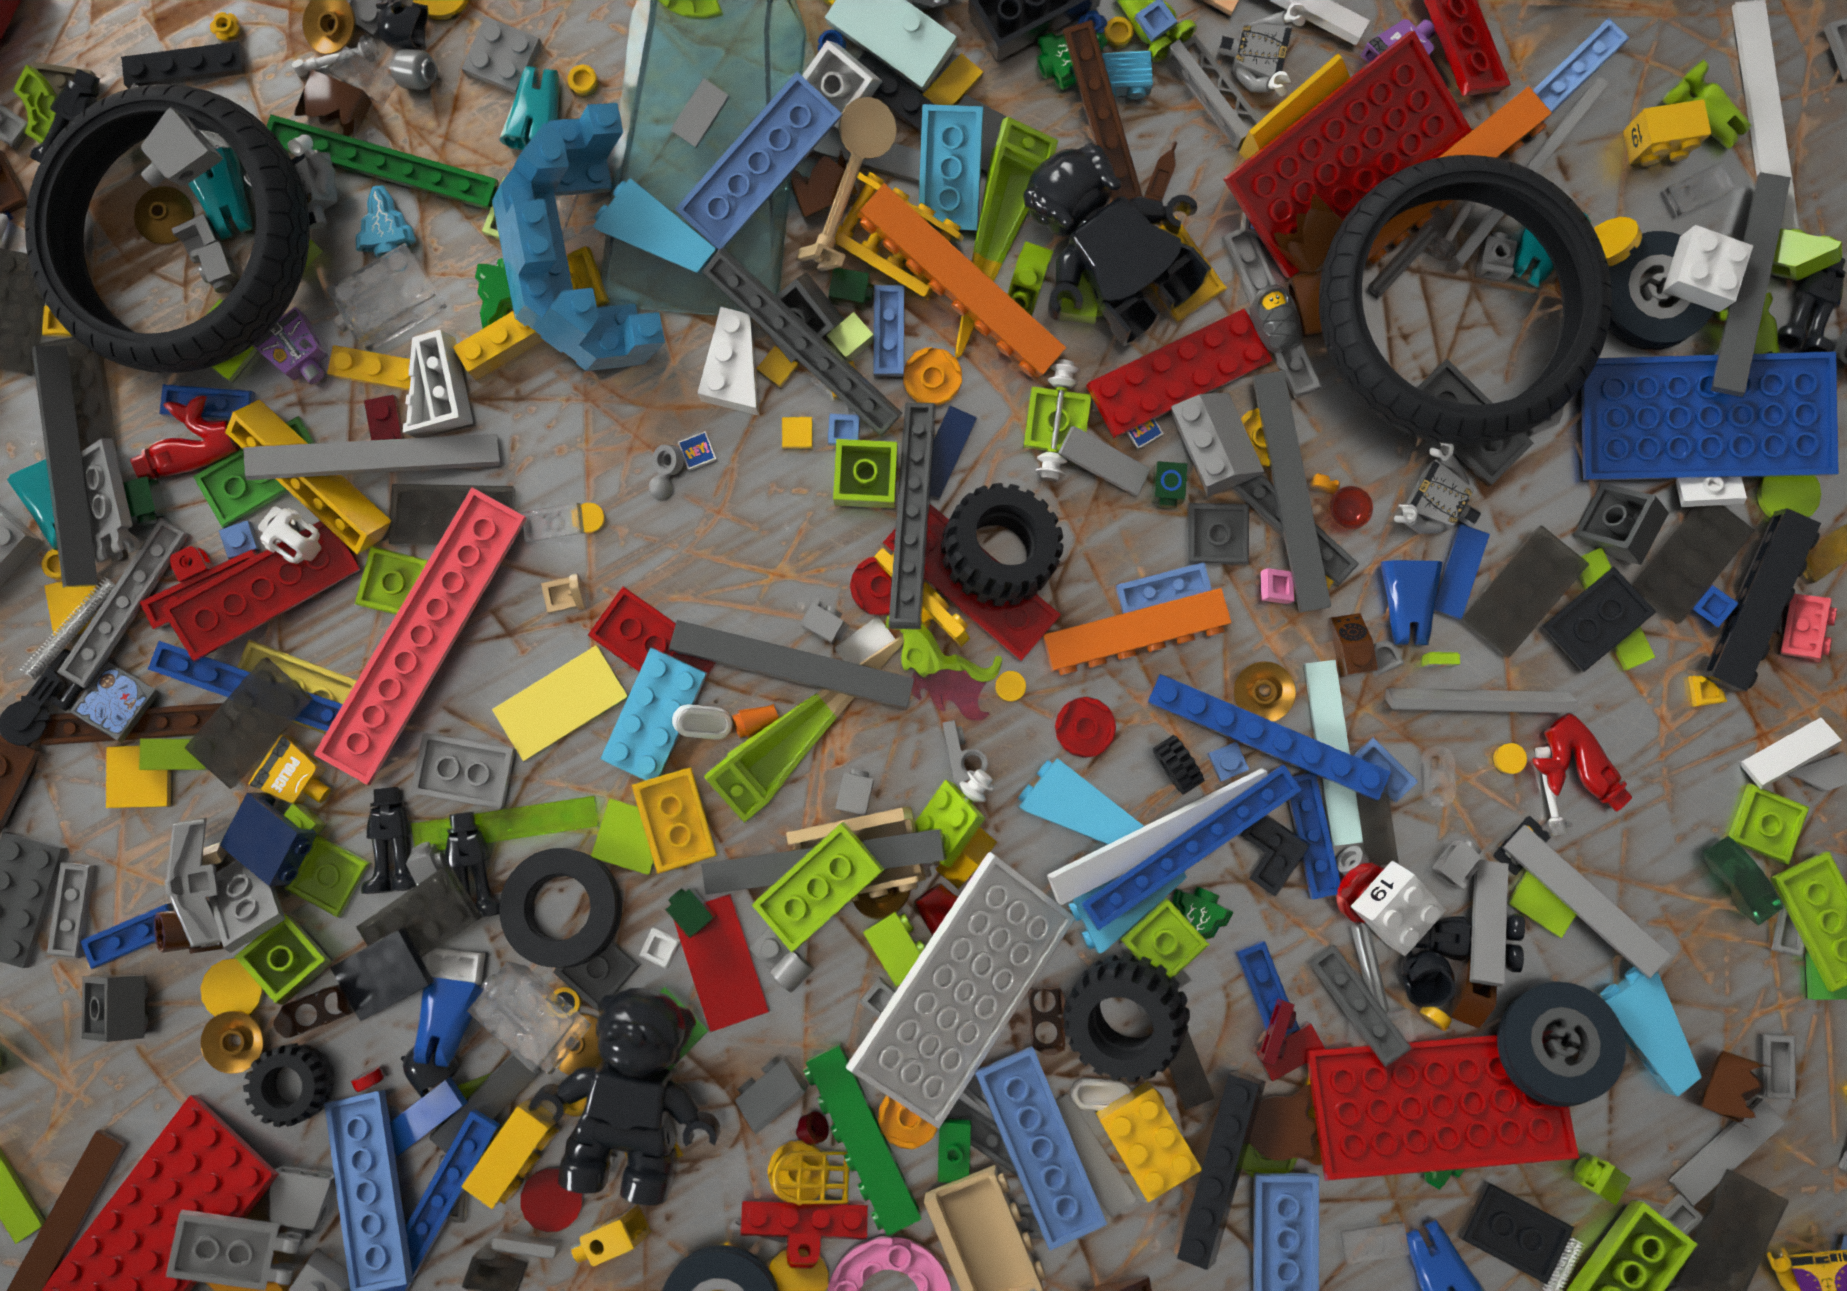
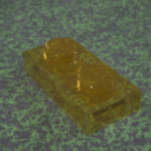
M1847 524L1841 525L1819 540L1814 548L1809 550L1805 559L1807 567L1803 574L1810 584L1816 583L1847 561Z

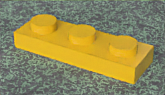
M333 345L327 374L330 377L410 391L411 376L408 375L410 359Z

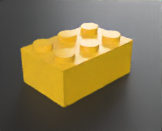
M1149 1081L1133 1089L1129 1094H1125L1108 1104L1109 1106L1095 1112L1148 1203L1202 1170Z
M532 1098L516 1107L461 1186L491 1209L500 1202L505 1205L509 1199L514 1197L523 1184L519 1178H524L528 1172L532 1171L541 1158L537 1154L538 1151H543L546 1146H549L559 1132L555 1128L558 1122L556 1123L553 1119L554 1114L540 1105L538 1110L529 1111Z

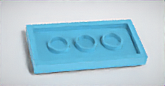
M923 104L919 204L923 203L934 210L935 214L933 217L941 222H944L947 218L961 227L960 230H977L984 107Z
M650 648L600 759L643 780L661 776L680 736V733L673 727V715L683 705H694L708 673L655 648Z

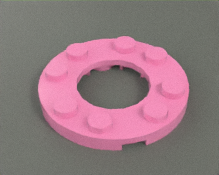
M879 1236L868 1239L853 1247L837 1264L828 1286V1291H860L863 1283L872 1274L882 1270H895L907 1274L916 1283L919 1291H952L948 1275L938 1258L920 1243L900 1236Z

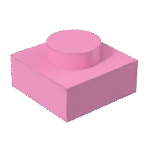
M1271 568L1261 571L1262 601L1282 604L1294 602V584L1290 571Z

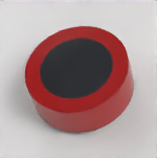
M379 1066L351 1080L354 1090L360 1092L379 1083L385 1076Z

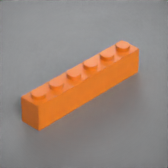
M1222 588L1044 634L1042 639L1051 672L1059 671L1060 676L1077 672V666L1088 663L1089 668L1107 664L1106 658L1118 655L1119 660H1124L1137 656L1136 650L1147 648L1149 653L1166 648V642L1177 640V644L1180 645L1196 640L1194 636L1196 634L1206 632L1207 637L1224 633V627L1231 624V619Z

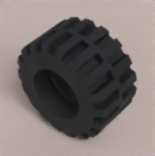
M291 1043L266 1051L260 1055V1059L254 1060L250 1065L253 1070L248 1071L244 1078L249 1080V1084L243 1085V1093L249 1092L250 1097L245 1099L247 1106L251 1104L254 1106L251 1113L255 1117L262 1115L261 1122L265 1124L273 1122V1127L293 1126L318 1114L323 1109L321 1106L324 1103H328L330 1097L327 1096V1093L333 1091L334 1085L328 1083V1079L333 1078V1071L327 1072L326 1066L330 1063L327 1058L320 1060L319 1057L322 1054L317 1049L310 1051L311 1046L306 1044L298 1046V1043ZM283 1067L291 1068L301 1079L302 1092L296 1102L285 1100L277 1090V1075Z

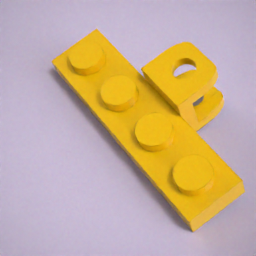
M882 548L874 557L879 565L892 577L894 553L890 555ZM924 582L921 624L929 628L932 625L930 620L933 618L962 647L970 640L965 630L968 625L957 613L951 616L947 612L949 609L947 602L927 582Z

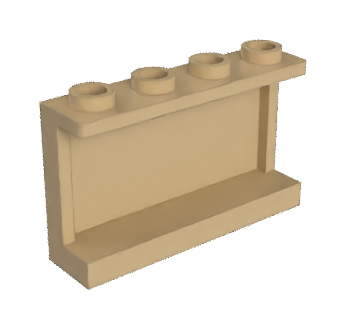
M909 806L787 832L786 836L788 845L795 844V849L800 850L814 848L842 822L847 824L860 841L916 833L912 809ZM923 864L885 869L859 894L869 892L870 898L887 895V888L898 886L899 892L917 889V882L926 880ZM856 895L850 902L858 901L859 896Z
M995 1165L926 1192L924 1204L960 1291H1029L1034 1288L1036 1291H1043L1042 1280L1046 1279L1044 1268L1040 1260L1034 1261L1031 1254V1251L1034 1250L1032 1239L1028 1231L1022 1232L1019 1221H1022L1020 1210L1016 1202L1010 1203L1007 1192H1010L1008 1181L1004 1173L998 1174Z

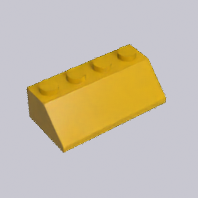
M1337 53L1248 131L1239 151L1245 160L1249 159L1351 78L1340 54Z

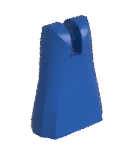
M1391 560L1381 562L1394 645H1408L1410 622H1413L1414 644L1429 645L1442 561Z
M432 977L434 982L424 987L422 991L413 1060L415 1063L428 1064L435 1044H438L435 1064L436 1066L448 1067L457 1052L467 1027L485 996V992L476 983Z
M1436 1219L1424 1224L1428 1238L1432 1243L1429 1247L1426 1246L1417 1229L1405 1233L1408 1250L1421 1291H1485Z

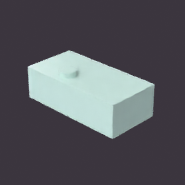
M836 0L824 17L830 27L861 47L864 51L870 53L886 67L923 93L928 89L958 45L957 36L906 0Z

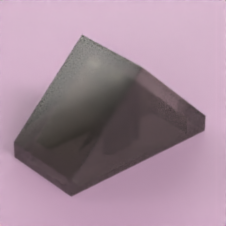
M483 1246L472 1256L462 1287L468 1290L518 1291L528 1263Z

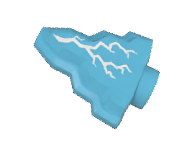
M383 185L373 186L367 200L368 213L361 219V232L355 235L356 251L374 252L377 259L397 258L400 256L399 249L416 243L414 230L411 226L406 225L404 215L395 210L394 200Z

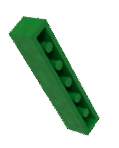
M839 1043L808 1058L805 1062L807 1068L803 1070L811 1086L816 1084L821 1096L817 1097V1100L824 1115L829 1113L834 1122V1125L830 1127L837 1143L843 1142L848 1153L844 1155L850 1171H857L861 1182L858 1183V1188L865 1201L870 1200L875 1209L871 1213L878 1230L884 1228L886 1235L889 1236L922 1220V1213L887 1139L881 1132L878 1120L857 1075L846 1068L850 1061L842 1044Z

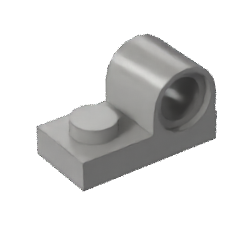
M955 720L943 722L942 725L954 783L967 782L971 779L964 767V761L969 756L978 757L982 763L980 770L986 772L988 760L981 751L977 749L961 751L960 745L965 744L962 726L956 727Z
M770 927L748 948L770 970L772 976L789 992H793L814 970L797 951L791 953Z

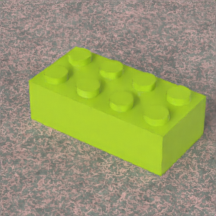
M1631 1200L1566 1291H1665L1695 1249L1697 1243L1646 1203Z

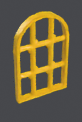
M804 1150L789 1152L782 1156L774 1167L772 1175L773 1188L781 1199L797 1205L848 1204L849 1167L845 1158L844 1166H826L827 1155H845L848 1152ZM798 1155L795 1166H781L789 1157ZM803 1155H822V1163L819 1166H802ZM779 1171H797V1181L794 1184H778ZM804 1171H821V1182H818V1184H801L802 1173H805ZM829 1171H843V1184H826V1173H829ZM780 1189H796V1200L787 1198ZM804 1189H820V1200H801V1191H804ZM828 1189H843L842 1200H825V1191H828Z

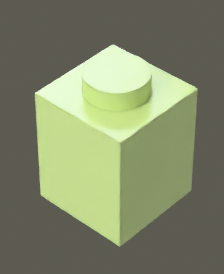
M854 312L826 335L828 344L847 362L855 359L874 343L873 333Z

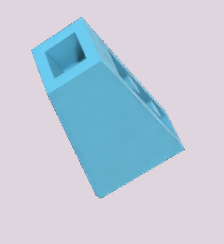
M630 178L627 182L622 181L614 190L613 195L615 198L609 206L603 205L594 217L596 222L593 227L606 235L702 275L703 269L718 252V249Z
M1058 758L1053 763L1047 760L1037 772V775L1041 777L1034 787L1028 784L1018 797L1022 801L1018 808L1022 811L1106 845L1144 827V825Z
M1185 872L1100 930L1095 928L1080 903L1116 878L1073 899V903L1069 904V908L1075 920H1082L1086 931L1082 932V936L1089 950L1095 948L1098 954L1106 951L1187 878Z
M1632 967L1624 974L1626 978L1618 985L1612 984L1600 993L1601 998L1611 1007L1619 1019L1628 1046L1665 1093L1678 1097L1701 1079V1074L1658 971L1651 978H1647L1637 968Z

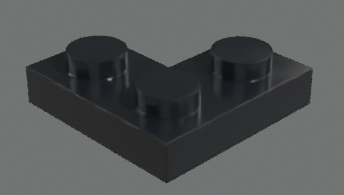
M1265 815L1245 829L1240 835L1266 853L1249 879L1274 896L1279 894L1311 846L1307 841L1269 815Z

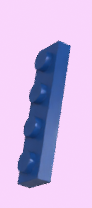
M1313 773L1293 776L1302 790L1288 800L1295 833L1311 844L1302 858L1310 899L1337 895L1341 881L1317 776Z

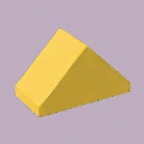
M979 827L951 867L940 863L935 870L959 889L998 842Z

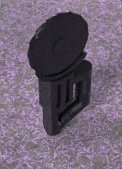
M62 650L52 665L47 667L28 694L21 696V701L9 705L2 712L0 717V733L7 742L22 746L37 741L44 734L47 722H52L48 709L51 703L67 711L84 689L72 682L60 699L56 698L65 686L57 671L70 654V650Z

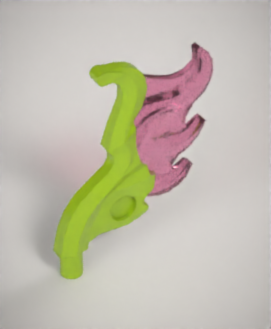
M887 616L885 628H889V616ZM922 624L921 629H896L900 630L904 638L901 654L903 669H914L911 678H915L912 694L918 700L922 698L920 690L925 688L930 693L935 706L943 712L946 710L943 702L950 700L958 707L960 713L970 720L979 721L990 715L989 712L980 711L978 697L986 682L993 680L998 675L1002 663L1001 656H996L992 666L989 668H982L957 654L945 656L941 652L933 634Z

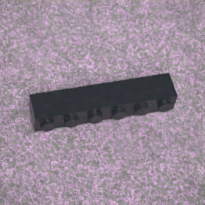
M1788 508L1774 511L1735 599L1739 604L1726 619L1702 673L1703 677L1734 692H1747L1754 685L1758 677L1757 667L1760 661L1764 660L1769 653V640L1782 623L1783 617L1781 613L1785 605L1790 603L1795 594L1793 586L1796 579L1804 573L1807 567L1805 559L1808 552L1815 547L1819 540L1820 533H1818L1821 525L1820 522Z
M1238 1071L1228 1075L1177 1256L1179 1260L1208 1270L1216 1262L1266 1084L1264 1080Z

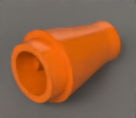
M774 704L738 710L737 714L732 715L738 737H747L748 739L779 719Z

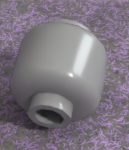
M401 49L394 55L390 63V72L400 87L424 90L435 81L437 65L426 51Z

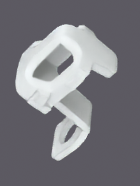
M277 506L272 507L258 526V529L263 533L260 540L265 545V548L272 553L277 551L290 563L298 564L303 560L312 561L321 550V546L318 543L320 537L318 529L312 524L305 522L301 519L302 515L290 508L280 509ZM296 522L313 534L309 538L302 536L297 532ZM275 542H285L297 552L296 556L292 557L277 546Z

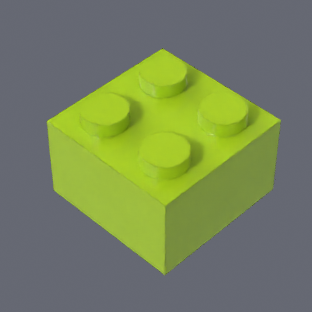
M836 439L833 491L835 506L895 508L898 460L897 442Z
M895 911L866 928L863 933L897 987L903 982L926 946L921 939L917 942L914 940L910 933L914 930V927L905 913L899 915Z
M285 913L284 921L256 937L234 956L274 1003L285 1005L333 963L298 922Z

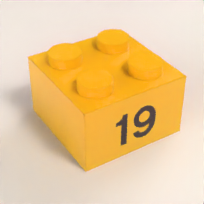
M1705 100L1644 108L1623 130L1629 164L1641 163V166H1650L1662 159L1670 158L1672 162L1688 158L1689 154L1694 149L1699 148L1701 143L1711 135Z

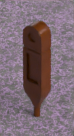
M1173 141L1170 149L1158 159L1144 197L1158 201L1163 200L1176 166V141Z

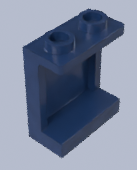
M247 793L220 846L268 886L289 885L297 877L300 865L312 849V843L317 836V832L313 829H300L275 809L273 805L276 798L271 794Z

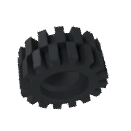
M1172 735L1153 748L1155 757L1160 762L1159 764L1181 794H1186L1205 781L1199 766L1195 763L1196 761L1191 757L1188 749L1184 747V744L1179 741L1177 736Z

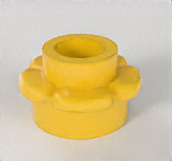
M220 12L214 16V21L210 23V30L213 34H216L219 40L233 41L240 33L239 20L232 13Z

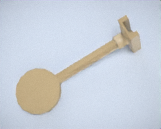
M871 97L857 98L846 105L842 111L843 116L840 118L838 125L840 139L851 155L822 234H819L816 244L799 248L795 259L802 262L814 258L819 263L817 267L819 271L842 267L846 255L833 249L836 242L834 238L863 159L880 157L889 151L895 141L897 130L895 118L889 107L879 99Z

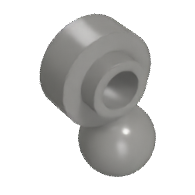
M663 444L654 451L652 462L655 470L658 472V476L652 478L649 483V491L657 499H665L671 495L673 484L669 479L670 475L679 473L684 463V456L679 447Z

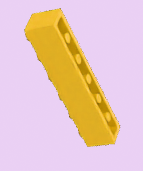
M260 399L234 411L225 431L242 449L243 447L308 444ZM343 475L276 479L357 555L381 541L391 523V520Z

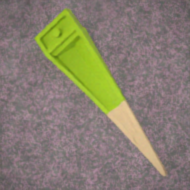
M903 635L858 665L880 670L904 644ZM821 689L727 753L725 759L704 775L705 779L745 823L771 800L804 756L854 697Z

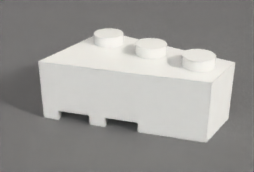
M720 307L697 394L702 402L759 416L754 326L751 316L747 313Z
M441 329L412 337L408 374L411 376L409 395L406 394L405 404L408 405L406 423H403L402 433L415 438H422L473 424L460 359L453 349V346L456 345V339Z

